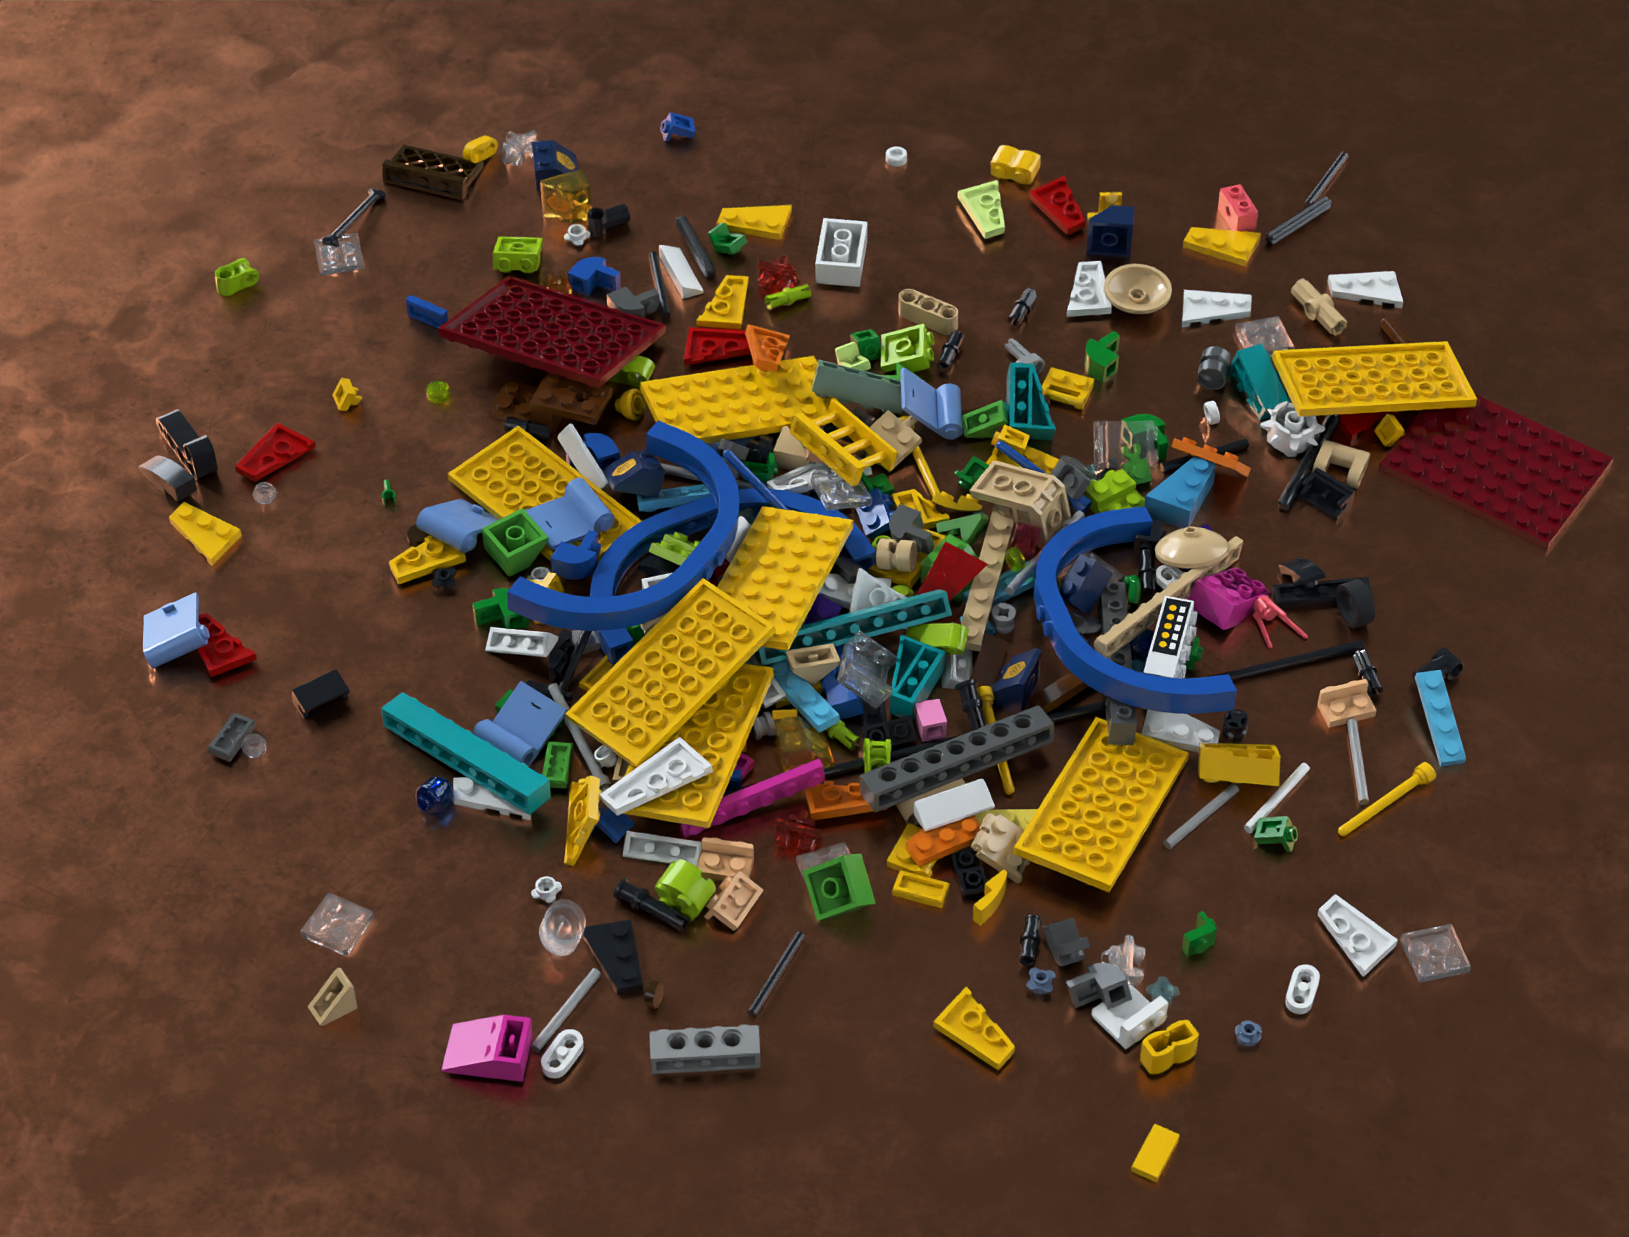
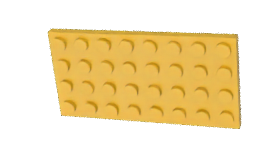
M1447 341L1274 350L1272 354L1273 362L1298 417L1475 407L1477 398Z
M814 356L782 360L776 372L770 370L762 371L754 365L640 383L641 393L655 422L661 421L679 428L706 444L720 442L721 438L734 440L778 433L785 426H788L790 429L794 414L802 412L810 420H814L827 414L831 399L835 398L831 396L821 398L816 396L815 392H812L811 384L817 366Z
M519 425L448 473V480L499 520L522 508L527 510L563 497L565 488L570 481L575 478H583L615 518L610 529L598 533L601 550L597 556V564L616 539L634 525L642 522V520ZM583 539L572 542L570 544L579 547ZM546 544L540 553L551 561V557L556 549L551 550Z
M762 506L717 588L774 625L776 632L762 647L787 651L790 649L853 529V520Z
M703 578L565 714L568 720L637 768L646 762L776 632L774 625Z
M744 663L651 756L653 757L680 737L712 765V773L628 810L623 814L710 828L774 677L773 668ZM629 764L625 776L636 768Z
M1096 717L1014 846L1013 854L1110 892L1186 764L1189 752L1137 732L1134 745L1108 744L1107 721Z

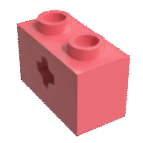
M1241 184L1220 189L1218 209L1232 231L1256 232L1258 211Z

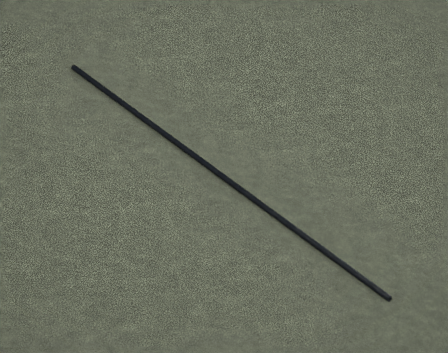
M1359 640L1211 676L1229 674L1233 681L1356 652L1357 650H1363L1364 646L1363 642ZM1105 701L1047 715L1053 723L1103 712L1106 711ZM958 736L891 751L890 762L908 757ZM860 758L823 767L825 777L864 768V760ZM754 784L742 786L740 788L725 790L723 797L740 791L749 786H752Z

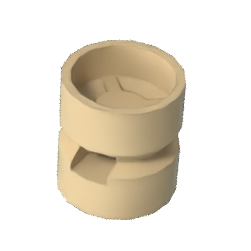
M881 538L879 540L876 552L878 569L893 570L897 567L898 571H914L917 562V543L915 541L900 540L897 543L895 539Z

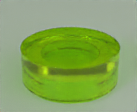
M443 381L431 382L426 387L428 400L434 403L446 401L450 395L449 386Z
M1017 547L1006 550L1005 560L1009 568L1014 572L1023 570L1026 567V561L1022 552Z

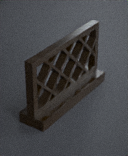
M403 145L391 160L386 159L382 163L383 182L462 201L466 197V189L483 169L482 162L472 163L464 158ZM419 161V163L411 164L410 162ZM437 165H439V167H437V168H432V169L430 168V167H432V166H437ZM455 170H459V171H460V172L450 173V171H455Z

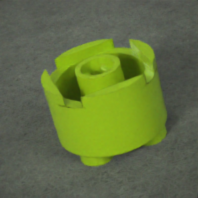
M678 859L676 863L672 861L656 883L654 890L660 897L659 901L680 911V913L690 917V921H693L715 893L716 887L710 878L706 881L700 876L703 871L697 866Z

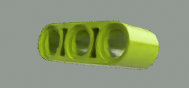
M637 356L609 380L640 387L641 382L649 381L655 365L649 358Z
M955 623L918 624L907 627L905 636L946 651L945 655L964 654L969 628Z

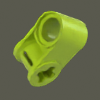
M240 258L235 262L216 269L217 292L222 296L233 295L242 289L255 285L259 280L260 274L256 269L250 267L247 259Z
M864 739L863 760L865 773L890 763V739L885 741Z

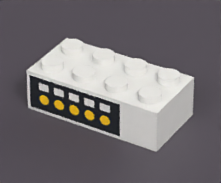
M1164 596L1144 674L1167 678H1185V662L1190 659L1192 648L1190 643L1194 642L1197 630L1195 625L1198 612L1194 611V601Z

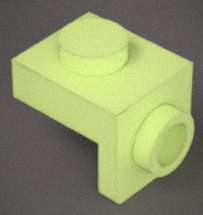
M851 342L835 348L838 365L862 371L871 369L869 360L859 355L857 343Z

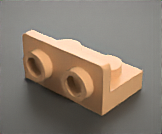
M1366 679L1351 681L1334 687L1329 686L1320 690L1317 706L1329 728L1347 724V721L1350 719L1360 721L1376 716L1377 710L1367 693L1368 682Z
M702 838V852L698 868L703 872L700 876L706 879L724 881L728 875L732 878L740 871L750 878L754 862V846L752 844L742 841L721 840L719 838Z
M740 871L732 878L728 875L719 886L722 890L719 896L715 894L706 905L709 910L704 916L709 920L714 915L733 931L739 927L764 891Z

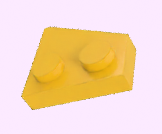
M915 489L892 494L895 510L902 504L921 512L924 526L922 530L935 528L936 523L950 520L947 513L942 515L935 509V504L924 499L922 494Z

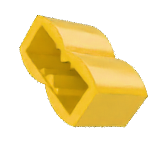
M1007 145L999 146L991 161V174L1002 179H1012L1021 184H1031L1040 168V155L1027 150L1019 151Z
M1189 1020L1175 1022L1166 1031L1154 1032L1143 1040L1140 1061L1149 1074L1162 1073L1169 1069L1173 1063L1185 1062L1195 1055L1199 1033Z

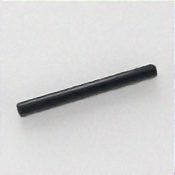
M1338 414L1327 415L1322 424L1325 427V431L1317 433L1314 438L1318 445L1311 444L1278 500L1277 507L1284 511L1290 509L1303 486V481L1313 469L1324 440L1329 441L1337 427L1340 418Z

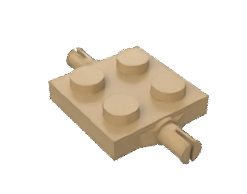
M888 410L869 428L898 451L893 466L894 469L922 443V438L911 428L918 422L917 419L910 415L903 421ZM863 450L866 454L865 458L871 456L865 450Z

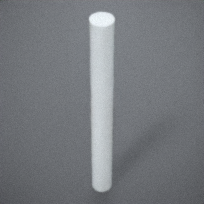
M1301 763L1246 823L1244 830L1247 833L1251 834L1257 828L1259 818L1267 817L1310 770L1306 763Z

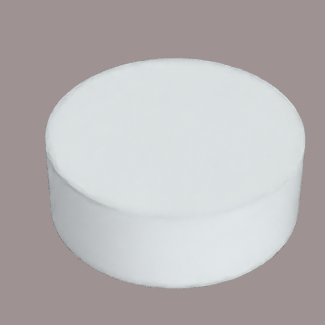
M901 147L889 148L886 151V162L894 167L903 166L907 162V151Z
M1215 401L1206 402L1204 404V413L1210 425L1220 423V414Z

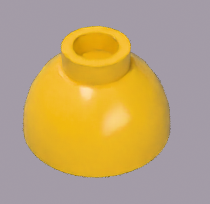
M636 388L625 391L620 399L615 401L616 411L629 420L638 421L645 413V399L641 391Z

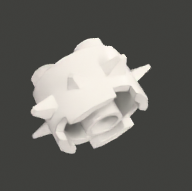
M1288 401L1278 404L1273 410L1269 408L1268 412L1271 415V420L1261 423L1260 426L1268 431V443L1275 449L1284 452L1286 456L1295 457L1297 454L1307 451L1311 444L1317 446L1318 443L1315 441L1314 436L1325 431V427L1317 423L1316 416L1298 417L1293 403H1288L1287 405Z

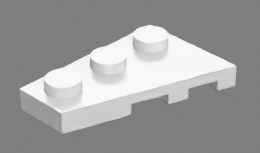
M1395 271L1328 275L1327 282L1331 297L1353 301L1367 299L1373 300L1374 304L1382 305V302L1395 304L1394 307L1396 308L1403 307V299Z
M1148 710L1141 734L1178 749L1199 753V743L1219 742L1220 730L1187 714Z
M468 777L453 778V799L455 805L479 810L488 808L498 810L503 815L509 816L512 813L522 815V819L531 820V815Z

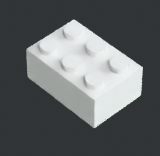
M823 218L815 263V283L860 287L867 246V222Z

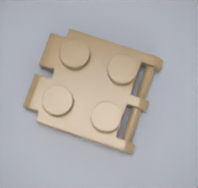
M988 813V815H985L979 828L980 832H977L971 847L977 851L976 856L999 872L1004 869L1007 872L1008 878L1016 883H1020L1023 879V870L1026 865H1029L1030 861L1014 855L1013 851L1024 830L999 813L996 816Z

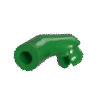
M1134 574L1126 576L1124 578L1125 587L1129 589L1127 604L1139 606L1141 598L1140 577Z

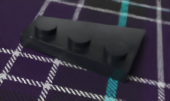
M631 920L579 928L580 936L590 947V952L598 960L603 973L617 994L644 990Z

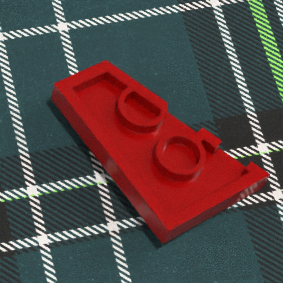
M689 327L684 354V366L750 355L751 352L745 331Z
M945 541L917 595L940 589L947 592L948 601H950L988 563Z
M205 612L199 615L198 621L201 625L204 624L207 627L210 638L207 645L196 650L210 677L257 660L254 651L244 647L237 637L233 638L226 632L225 627Z

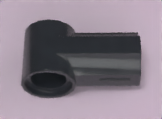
M625 204L605 210L602 208H591L587 211V231L593 237H601L606 234L608 228L630 221L628 207Z
M1443 647L1433 655L1431 661L1415 670L1412 678L1416 684V673L1441 670L1443 679L1452 680L1461 673L1464 663L1446 647Z

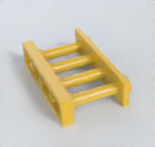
M835 398L831 399L827 414L814 420H810L802 412L794 414L789 433L852 487L860 483L863 470L867 467L880 463L888 471L893 469L898 451ZM833 423L839 429L827 434L820 427ZM848 436L854 443L842 447L836 440ZM863 449L871 455L858 461L851 454Z

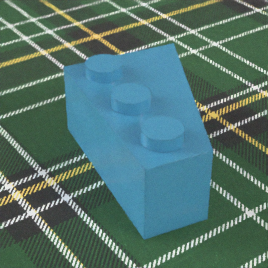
M1194 456L1148 493L1145 497L1144 507L1147 508L1151 518L1162 520L1179 528L1190 527L1214 484L1216 464Z

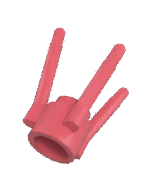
M1267 595L1260 596L1255 600L1253 609L1256 612L1252 616L1257 621L1268 648H1272V643L1262 619L1270 621L1278 616L1304 639L1308 638V635L1286 616L1287 614Z

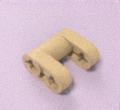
M1324 440L1315 460L1312 473L1317 467L1327 473L1330 464L1348 468L1350 470L1346 485L1358 489L1367 469L1370 453Z

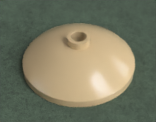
M1128 264L1120 266L1108 274L1104 283V293L1113 306L1124 312L1148 314L1163 308L1169 302L1172 286L1168 277L1160 270L1143 264Z
M1201 527L1178 529L1164 536L1155 546L1156 558L1163 564L1176 568L1209 566L1222 560L1228 553V543L1224 537L1214 531Z

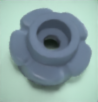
M1243 1021L1241 1025L1236 1027L1235 1034L1240 1044L1250 1047L1260 1041L1262 1029L1252 1021Z

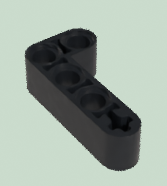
M179 409L156 418L161 434L190 474L194 476L195 480L218 470L214 448L207 435L199 437Z

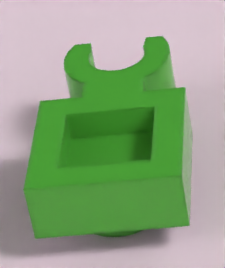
M1133 444V454L1129 453L1127 446L1122 447L1121 453L1128 460V463L1122 464L1123 470L1136 482V485L1152 481L1147 458L1140 459L1139 457L1141 453L1140 444Z

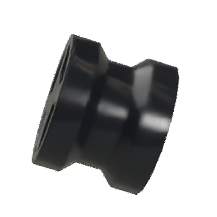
M1239 709L1227 711L1224 715L1222 727L1223 736L1231 741L1244 739L1247 735L1248 715Z

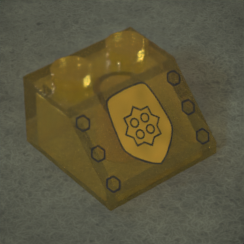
M582 169L540 180L544 216L571 224L587 220V211L592 208L591 185Z
M800 716L774 720L775 744L784 772L816 759H820L823 768L835 767L824 731L819 733L808 721Z

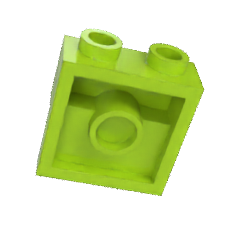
M498 237L493 251V269L500 270L501 272L521 270L524 273H532L538 271L543 239Z
M920 324L882 334L880 366L882 371L885 373L896 370V363H899L911 372L930 368V362L934 361V354L930 348L931 345H934L932 332H928L925 325Z
M1123 469L1116 472L1110 470L1099 481L1091 480L1083 495L1092 500L1089 508L1095 514L1145 506V499L1136 490V482Z
M674 532V535L665 534L661 543H652L649 552L681 566L700 541L692 543L687 540L688 536Z

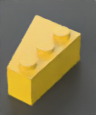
M1199 743V778L1204 779L1205 782H1219L1221 780L1232 783L1279 786L1280 754L1276 745Z

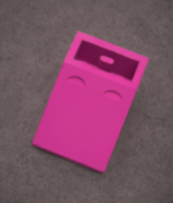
M1234 567L1196 580L1188 600L1194 601V611L1221 629L1226 630L1238 625L1254 611L1253 604L1257 598L1263 595L1270 597L1272 592L1266 589L1265 585L1260 581L1248 577L1242 569Z
M499 1015L453 1024L442 1072L523 1081L533 1038L531 1018Z

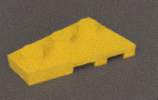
M185 502L169 516L170 523L185 539H189L193 543L195 549L207 558L211 566L242 536L239 528Z
M429 535L424 538L425 542L419 546L410 547L389 561V566L397 583L401 584L428 575L436 568H448L466 561L465 553Z

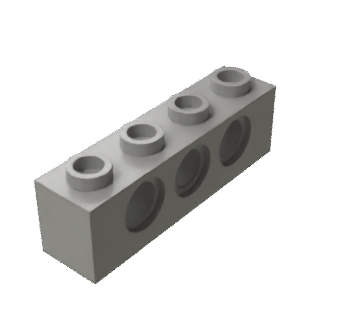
M715 1026L702 1029L686 1028L684 1030L661 1029L650 1031L652 1074L761 1068L759 1026Z

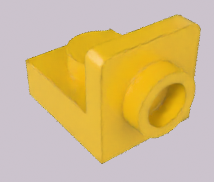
M1004 424L1001 433L996 431L991 444L994 445L992 454L996 455L998 452L996 443L1003 441L1022 455L1030 435Z

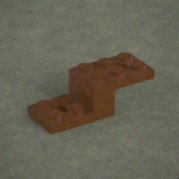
M548 372L538 388L506 380L489 410V417L505 421L507 417L524 421L529 419L534 424L549 427L551 433L554 434L563 417L596 425L613 391L610 386L590 387L585 383L571 381L567 377ZM580 399H586L583 402H578ZM522 402L519 406L514 405L515 403Z

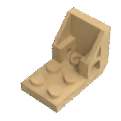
M993 461L970 489L972 498L1012 508L1015 523L1040 549L1060 530L1062 523L1066 519L1071 518L1065 485L1053 475Z

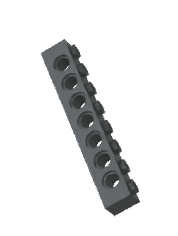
M1108 582L1097 600L1100 635L1106 634L1114 624L1118 625L1127 616L1125 582ZM1130 642L1107 659L1132 670ZM1105 695L1108 744L1134 745L1137 728L1136 706L1123 703Z
M1039 705L860 775V794L872 810L878 812L1054 742V723Z

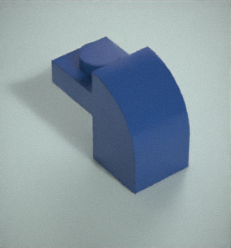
M589 257L582 259L568 272L569 289L585 296H589L597 286L611 292L621 289L620 272L607 267L605 258Z
M600 433L584 434V443L602 472L604 468L620 459V452L611 438ZM566 453L567 463L575 469V465Z
M589 530L579 547L561 541L551 557L552 573L572 580L583 579L592 575L597 567V556L601 550L598 533Z

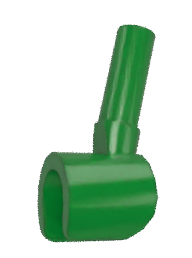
M386 479L384 480L385 490L382 492V503L386 505L385 500L392 498L394 504H396V493L390 488V481Z

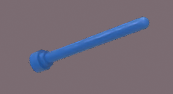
M1003 441L996 443V448L1021 467L1045 473ZM1066 493L1067 500L1071 503L1073 511H1082L1085 514L1091 506L1092 500L1085 495L1076 500Z
M730 450L723 452V457L774 508L789 510Z

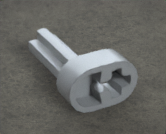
M1013 338L1008 340L1005 348L1018 359L1015 363L1034 364L1037 375H1039L1045 367V361L1036 353H1029Z

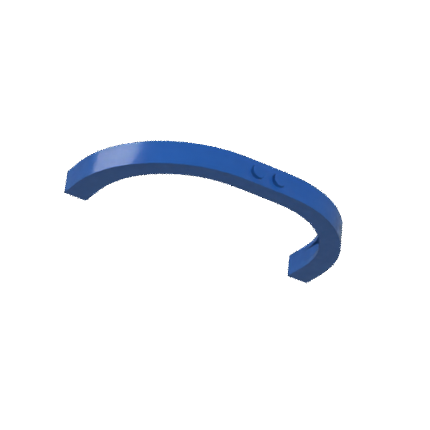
M657 421L646 434V452L685 468L698 477L709 489L716 502L718 514L707 535L675 572L646 589L612 597H582L557 592L519 577L507 591L508 610L543 624L584 631L627 628L652 621L668 613L703 578L707 581L711 578L715 568L721 566L724 562L725 556L736 538L740 498L738 486L731 469L724 459L702 440L679 428Z
M756 489L739 490V517L755 519L762 506L773 507ZM769 489L790 511L794 510L849 519L837 509L812 497L795 492ZM713 496L704 497L649 517L624 532L612 543L600 559L593 574L590 597L615 596L619 583L629 568L649 552L652 543H661L665 534L674 535V532H679L687 536L712 527L718 514V508ZM853 523V529L842 551L868 572L869 568L876 564V551L861 530ZM626 628L594 631L611 665L614 662L617 663L633 647V639Z
M1146 507L1118 509L1094 514L1068 525L1050 539L1039 556L1034 585L1037 619L1042 621L1044 635L1049 637L1057 656L1076 677L1104 695L1143 709L1176 714H1200L1234 710L1237 690L1229 674L1187 679L1159 677L1128 669L1102 656L1078 633L1060 595L1056 580L1062 570L1071 561L1079 557L1080 554L1111 544L1135 542L1136 535H1151L1153 520Z

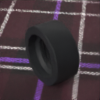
M1359 579L1339 585L1336 590V600L1339 612L1345 623L1351 628L1372 623L1375 619L1376 609L1374 599L1367 585Z

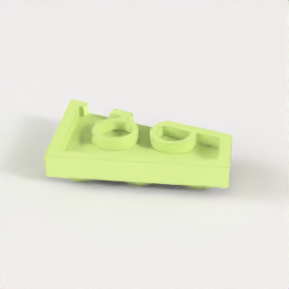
M998 180L958 191V199L984 239L1005 233Z

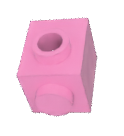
M940 699L915 703L914 719L922 742L946 738L947 719Z

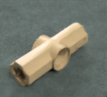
M1304 279L1296 282L1291 289V293L1304 306L1307 317L1310 320L1317 319L1334 336L1340 334L1347 327V321L1334 308L1331 297L1328 294L1321 295Z

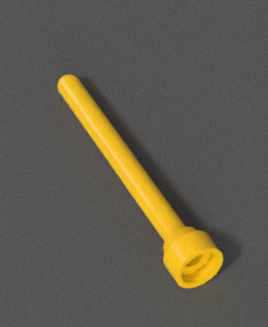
M903 416L898 419L905 421L909 416ZM916 447L912 451V455L933 498L935 493H941L920 447Z
M990 686L978 687L977 692L979 699L983 701L982 710L986 725L996 722L992 709L995 698L993 690ZM1006 760L997 765L1006 794L1011 795L1015 789Z
M1427 762L1418 765L1414 769L1412 777L1339 827V835L1346 836L1418 784L1427 785L1436 779L1433 767Z

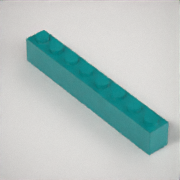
M938 589L802 625L789 650L831 643L835 647L952 616L947 592ZM761 646L755 652L758 662L763 666L786 660L785 652L787 650Z
M402 692L381 708L384 727L525 813L531 815L551 798L550 783L546 776L535 772L526 764L520 763L506 752L495 748L488 741L475 736L471 731L463 729L451 719H447L438 714L434 709L423 705L416 698Z

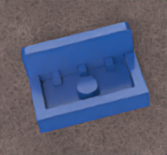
M877 487L854 501L865 535L869 540L890 529L889 520L894 513L892 509L894 502L888 493L884 494Z

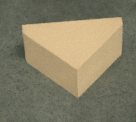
M788 426L782 428L773 450L775 461L778 462V468L795 470L809 464L810 461L806 460L804 447L789 433L790 429Z
M833 643L785 652L792 672L812 685H815L833 671L841 662Z
M336 968L308 1005L309 1010L320 1026H325L357 1009L354 987L341 968Z

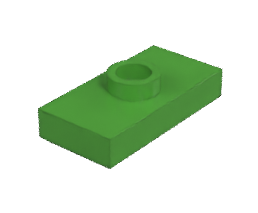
M548 742L542 774L549 779L550 788L567 789L574 750L573 743Z

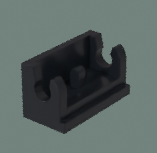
M1318 467L1302 483L1305 488L1299 493V498L1336 521L1353 506L1355 490Z
M337 669L293 689L292 702L302 717L305 718L310 710L339 696H342L343 699L347 698L350 690Z

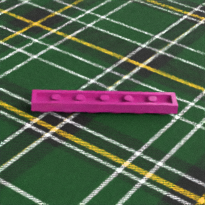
M816 759L722 797L710 827L721 825L725 821L745 815L749 811L762 806H768L776 800L792 796L806 788L817 786L825 781L823 764L820 759ZM679 823L680 831L684 838L696 835L702 830L707 829Z

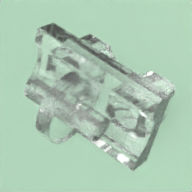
M534 130L524 135L521 133L516 135L513 131L506 134L507 141L503 142L504 156L501 159L505 164L511 162L516 167L520 166L525 161L524 154L526 152L533 157L531 142L537 141V133Z
M1127 934L1123 944L1118 946L1111 945L1109 950L1102 952L1101 962L1117 966L1127 978L1128 984L1138 986L1143 979L1144 970L1132 966V963L1141 964L1145 956V948L1135 945L1134 936Z

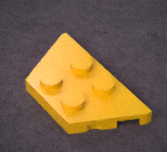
M588 776L585 779H579L578 783L573 781L570 784L565 864L571 866L576 864L594 826L599 821L600 810H598V803L602 790L599 789L600 778Z

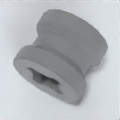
M1007 603L995 605L991 611V624L995 627L996 633L1008 634L1012 632L1015 628L1016 610Z
M769 711L763 712L761 716L755 719L751 734L756 741L760 740L762 736H774L776 734L774 721Z

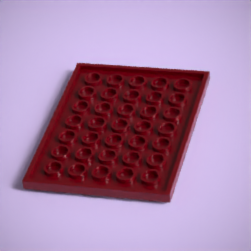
M507 276L440 326L438 336L446 338L451 342L465 344L469 348L486 351L491 355L505 357L509 361L526 364L531 368H539L550 374L567 377L571 381H579L590 387L600 388L665 333L666 325L519 278Z
M1475 394L1477 398L1475 407L1424 409L1405 431V435L1400 437L1380 462L1379 470L1548 550L1610 468L1613 457Z

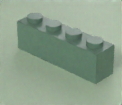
M818 359L811 384L812 392H815L816 396L821 398L831 396L845 404L854 402L860 404L859 406L865 409L872 410L874 407L882 409L883 413L889 410L894 415L895 413L902 414L901 380Z

